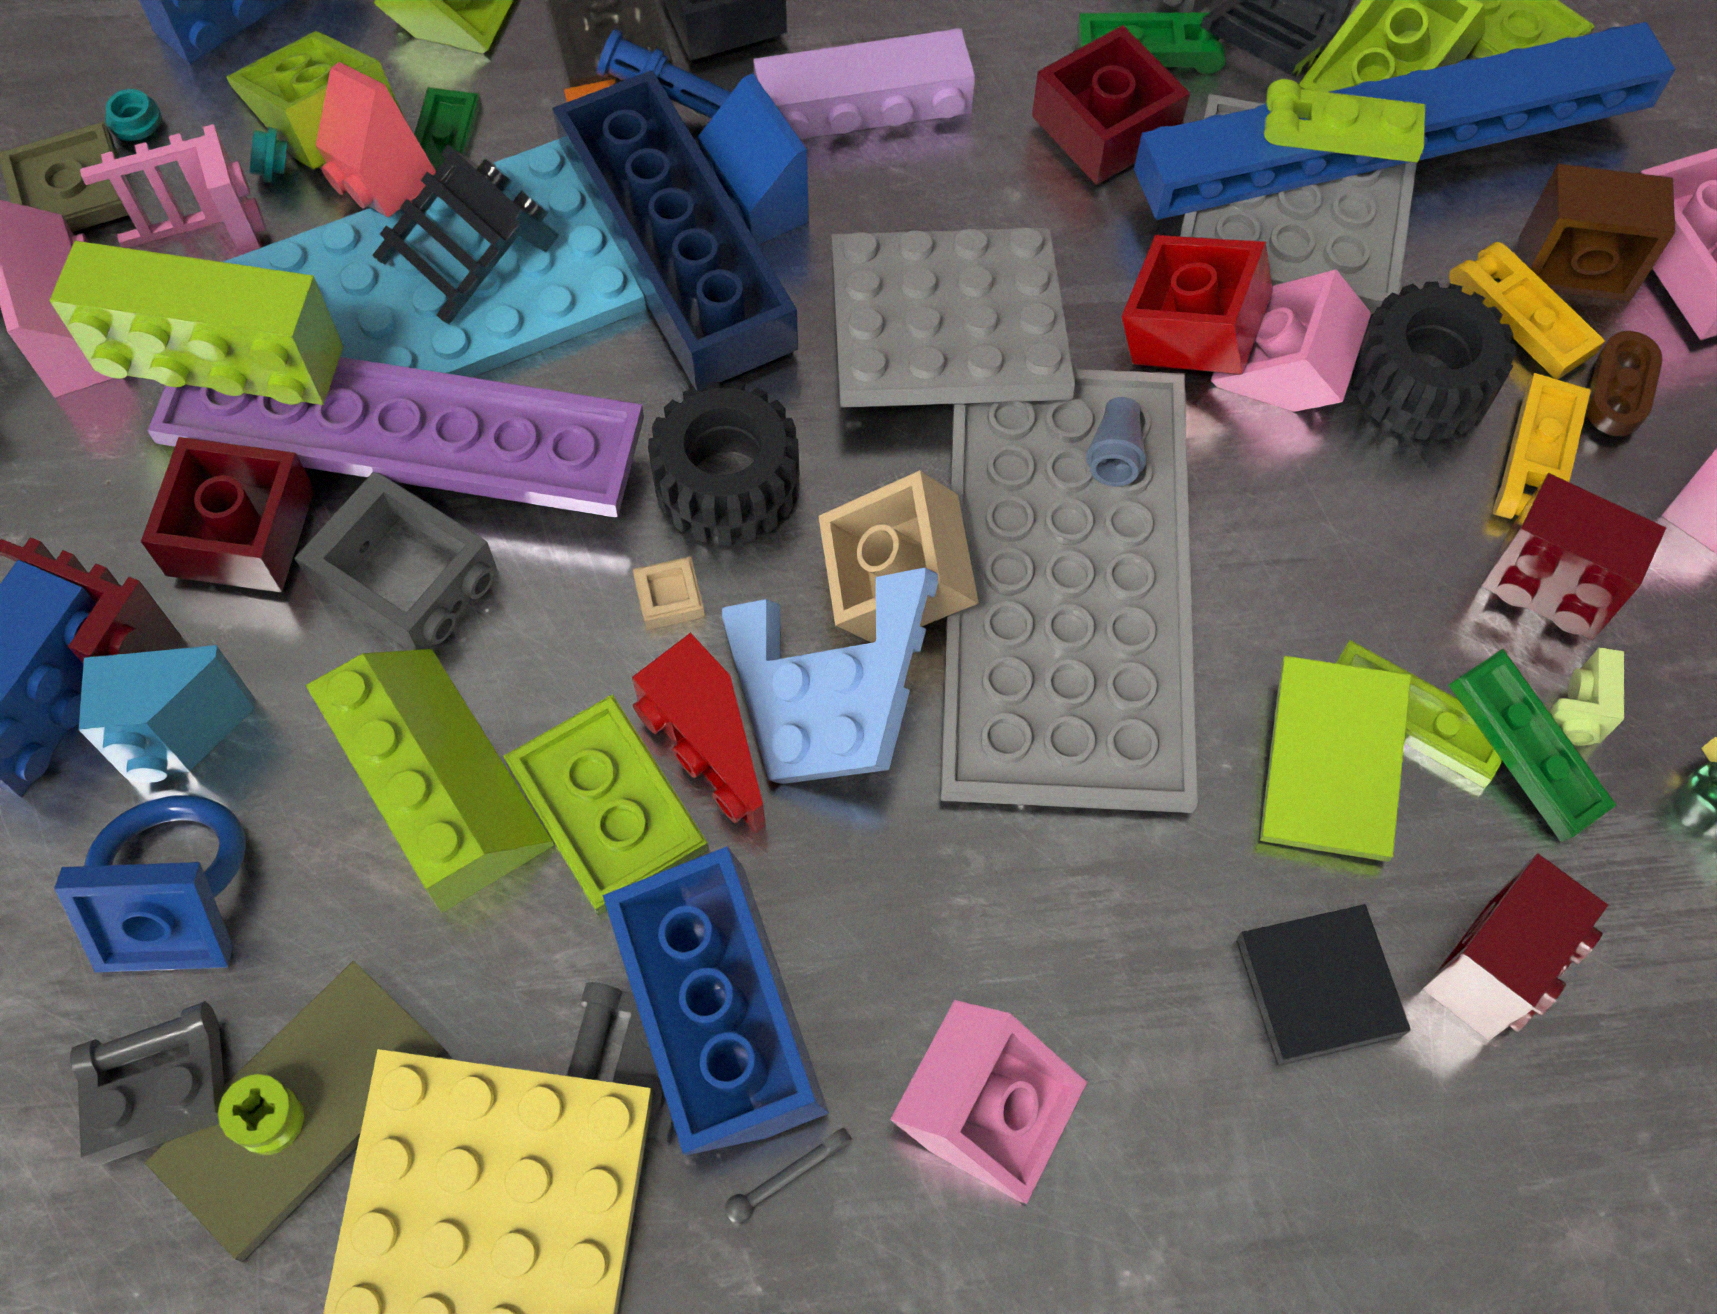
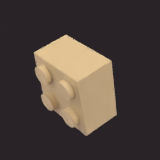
M919 470L818 516L835 626L871 643L875 642V577L924 567L938 573V586L935 597L927 596L920 626L979 604L958 494Z

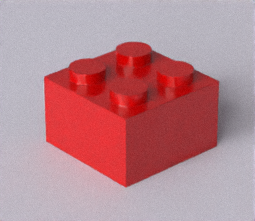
M1155 235L1122 313V321L1132 364L1243 374L1273 292L1266 242Z

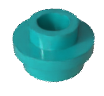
M124 89L118 91L106 103V124L110 132L119 139L127 141L143 139L151 135L160 125L162 116L157 103L140 90Z
M269 127L268 132L254 130L250 174L263 176V182L272 183L273 172L284 174L287 141L277 140V128Z

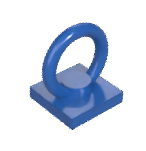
M192 795L161 797L132 807L112 820L93 841L86 855L84 866L61 867L54 890L94 971L121 972L227 968L233 944L214 898L229 885L242 865L246 850L244 829L230 809L214 800ZM185 820L202 823L216 833L219 841L216 857L206 871H203L200 862L113 865L115 856L131 838L150 827L165 822Z

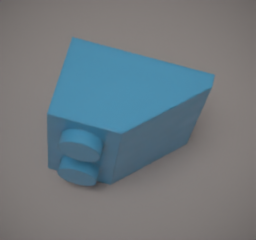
M217 645L84 658L79 731L125 778L144 783L158 782L164 780L167 774L190 772L255 708V697Z

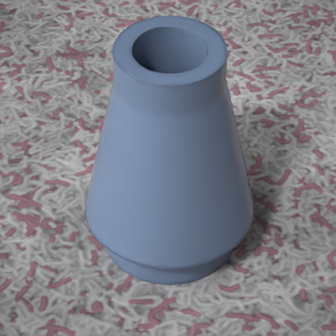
M1116 397L1107 402L1104 416L1086 454V461L1092 476L1105 485L1124 486L1132 483L1146 464L1140 425L1141 409L1139 404L1131 398Z

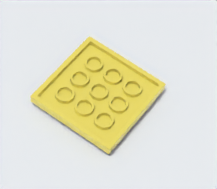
M377 1049L323 1314H617L654 1089Z

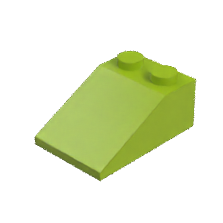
M1361 0L1300 81L1299 86L1301 89L1330 92L1357 86L1366 81L1375 82L1407 75L1416 70L1425 71L1457 64L1467 57L1485 33L1484 4L1478 0Z
M314 31L226 76L230 86L267 128H277V139L287 141V151L295 159L313 170L316 168L321 169L326 164V161L316 147V140L331 67L341 62L385 84L401 111L379 60L318 31Z

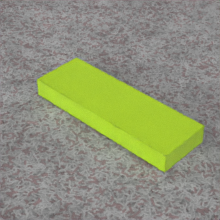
M1349 640L1337 660V664L1411 675L1404 744L1486 788L1496 774L1502 759L1456 697Z

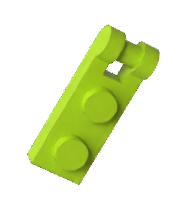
M1289 79L1274 81L1267 88L1266 106L1271 113L1265 118L1264 137L1271 144L1418 163L1424 149L1425 104L1301 89L1298 83Z

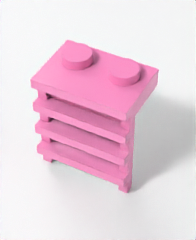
M214 124L203 127L204 136L184 141L181 134L178 133L169 136L171 145L150 150L146 142L135 145L137 154L116 159L111 151L101 154L103 163L80 169L82 179L86 185L109 179L136 227L135 230L117 234L122 248L134 247L220 222H224L239 255L262 248L258 232L267 229L256 198H247L246 195H250V189L240 162L235 161L231 163ZM178 161L202 211L183 215L159 165ZM144 170L169 220L151 225L125 174Z

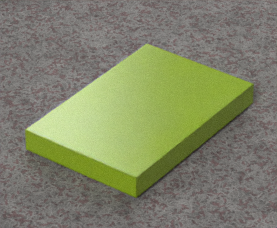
M1284 656L1281 662L1260 841L1386 862L1393 858L1411 682L1410 674Z
M613 694L503 756L508 768L598 916L607 911L603 895L691 861L709 850L705 837Z

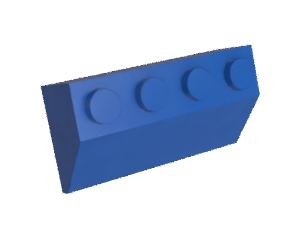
M728 846L603 895L684 1155L765 1139L829 1114L745 869Z

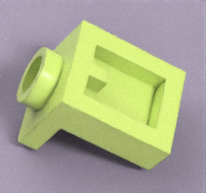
M1599 647L1581 668H1576L1573 671L1568 687V699H1559L1550 708V714L1573 745L1585 746L1601 743L1624 720V651Z

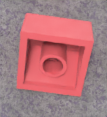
M341 62L330 68L316 140V147L326 161L321 170L328 182L340 195L347 192L361 208L364 209L370 206L388 218L401 209L400 206L406 199L412 201L426 186L420 181L426 172L434 175L436 171L385 84Z

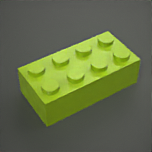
M74 241L49 300L94 371L116 379L132 376L156 380L170 387L192 385L212 388L229 396H239L245 393L271 397L278 402L289 405H296L300 402L324 405L344 347L314 275Z

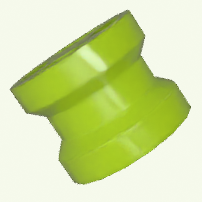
M254 1074L241 1078L228 1088L222 1096L218 1117L219 1125L228 1138L252 1153L270 1155L283 1151L295 1141L303 1126L304 1111L297 1095L271 1076ZM260 1099H263V1106L258 1108L255 1113L248 1114L249 1111H252L255 1106L260 1104Z

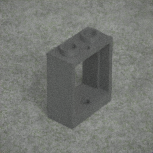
M372 472L295 557L313 588L408 650L430 649L433 644L437 645L443 642L452 632L457 616L472 599H478L486 593L493 582L495 572L498 570L488 542L376 472ZM400 518L457 554L407 612L349 576Z

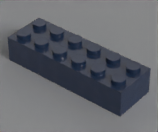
M653 70L552 108L559 144L626 261L645 297V302L697 392L706 389V383L717 381L720 383L798 350L797 308Z

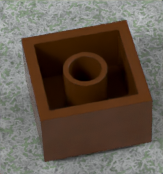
M1557 164L1520 234V259L1554 292L1630 302L1675 234L1673 178Z

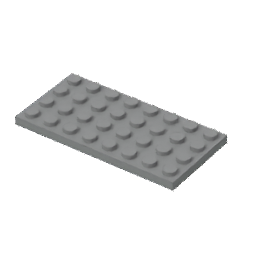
M1073 369L1075 380L1073 400L953 404L950 490L957 493L959 497L979 604L946 616L941 801L1194 813L1198 805L1184 374ZM1116 397L1131 398L1139 404L1141 409L1140 425L1146 457L1144 469L1132 483L1124 486H1109L1100 483L1092 476L1086 461L1087 451L1104 416L1106 404L1109 400Z

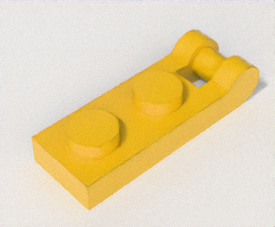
M1494 242L1478 253L1477 260H1465L1450 270V283L1463 286L1461 292L1470 296L1474 292L1480 294L1485 298L1483 304L1488 308L1496 306L1503 314L1499 321L1500 324L1510 325L1513 332L1512 338L1554 379H1560L1596 355L1605 342L1588 323L1503 243ZM1499 278L1501 281L1497 283L1494 279Z
M1537 373L1532 375L1526 385L1502 485L1493 508L1494 515L1510 520L1514 515L1519 516L1532 495L1523 493L1525 484L1539 487L1548 473L1570 482L1591 389Z

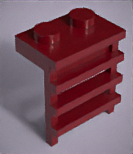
M30 537L24 547L3 539L0 540L1 556L13 561L21 560L82 587L96 603L68 646L83 664L84 658L171 650L175 648L182 637L139 580L128 576L121 587L107 567L95 563L88 573L74 554L62 550L58 558L55 559L44 544Z

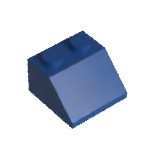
M753 73L742 78L700 133L698 141L700 150L759 245L809 222L807 149Z

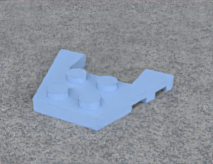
M924 567L875 577V642L780 659V604L763 599L722 608V619L769 781L787 784L889 770L910 692L909 689L904 688V683L912 653L920 652L926 628L921 627L920 622L927 596L935 597L938 586V573Z

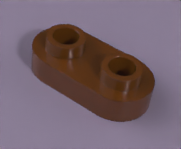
M1636 331L1618 332L1610 337L1599 353L1590 386L1591 392L1586 413L1591 423L1600 431L1613 436L1632 434L1639 429L1650 414L1663 362L1661 349L1653 339Z

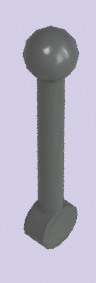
M842 1128L830 1135L821 1145L748 1194H735L731 1196L725 1204L727 1217L734 1222L747 1220L752 1213V1207L829 1155L842 1150L853 1140L846 1128Z

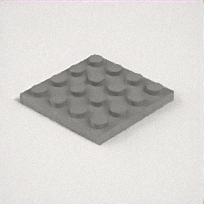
M1209 94L1203 119L1212 115H1226L1253 109L1263 104ZM1409 162L1186 213L1183 217L1180 236L1265 241L1272 286L1337 269L1369 311L1374 314L1377 307H1381L1383 300L1392 292L1399 295L1417 163Z
M1021 227L1017 229H964L923 232L914 230L890 233L856 232L852 234H832L840 407L1073 400L1075 380L1050 228Z

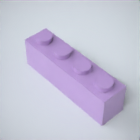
M961 28L753 59L754 75L799 139L838 133L846 134L852 131L890 125L898 126L904 123L936 118H950L956 115L972 113L975 75Z

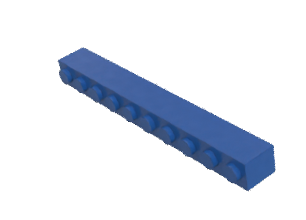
M1642 22L1624 27H1611L1602 32L1574 38L1566 37L1552 43L1525 49L1516 48L1506 53L1475 60L1466 59L1457 64L1425 71L1416 70L1407 75L1380 81H1366L1357 86L1330 92L1425 104L1424 149L1419 160L1652 108L1655 106L1676 69L1648 23ZM1263 104L1253 109L1226 115H1212L1203 120L1176 126H1162L1153 131L1142 133L1134 172L1155 220L1409 162L1271 144L1264 137L1265 118L1271 112L1266 104Z

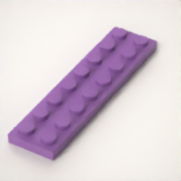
M340 357L324 405L306 402L289 405L266 396L245 393L239 396H229L212 388L184 385L182 387L165 385L147 431L157 444L175 446L178 437L295 452L302 466L306 468L369 477L372 472H376L393 482L618 518L644 413L642 404Z

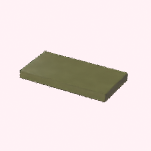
M353 960L224 1085L226 1092L233 1083L241 1078L261 1074L273 1077L295 1093L303 1105L304 1122L300 1134L290 1146L279 1153L270 1155L255 1154L228 1138L220 1125L217 1124L165 1142L144 1163L235 1260L243 1262L358 1146L377 1049L443 1059L449 1053ZM260 1099V1104L255 1106L248 1114L255 1113L258 1108L263 1106V1099Z

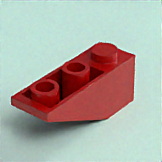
M690 632L632 676L638 700L633 704V708L651 732L657 734L663 730L676 744L672 751L682 767L692 777L696 778L702 773L715 787L716 790L712 793V796L724 814L734 823L743 819L757 833L766 826L764 807L731 676Z

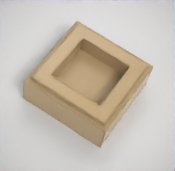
M691 556L632 569L646 631L705 618Z

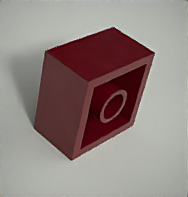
M1122 25L1038 71L1032 117L1097 185L1136 162L1142 133L1153 131L1162 126L1183 124L1190 92Z
M178 437L141 543L165 576L282 592L315 489L295 452Z
M1548 473L1507 532L1481 587L1496 593L1504 602L1510 605L1525 607L1554 621L1560 629L1568 633L1580 634L1594 640L1641 586L1666 527Z
M1537 853L1492 896L1424 986L1423 990L1487 1040H1491L1507 1027L1519 1032L1535 1013L1539 1016L1543 1015L1557 1000L1566 986V983L1559 977L1570 964L1574 962L1578 965L1596 946L1603 933L1594 925L1606 910L1608 904Z

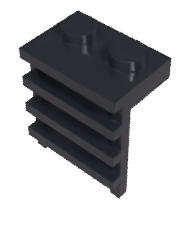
M1228 0L1204 16L1200 27L1296 78L1303 66L1308 68L1311 66L1314 58H1318L1345 23L1355 0Z
M447 145L441 153L446 157L445 161L434 175L426 172L420 180L426 186L413 202L406 199L400 206L405 213L393 229L388 226L384 227L380 233L384 240L372 256L384 265L387 264L396 251L405 257L449 298L436 315L443 322L450 324L518 236L547 252L559 234L543 221L548 211L522 190L515 196L507 189L512 179L486 158L480 165H477ZM437 197L443 200L491 244L479 260L426 213ZM417 224L470 271L459 286H456L406 240Z

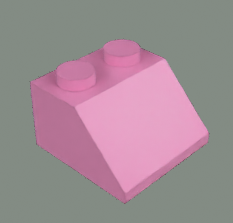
M1337 269L1272 286L1273 292L1243 374L1214 372L1211 381L1217 388L1293 412L1343 402L1371 312Z
M954 1000L890 1120L931 1153L1013 1199L1027 1204L1087 1082L1011 1013Z

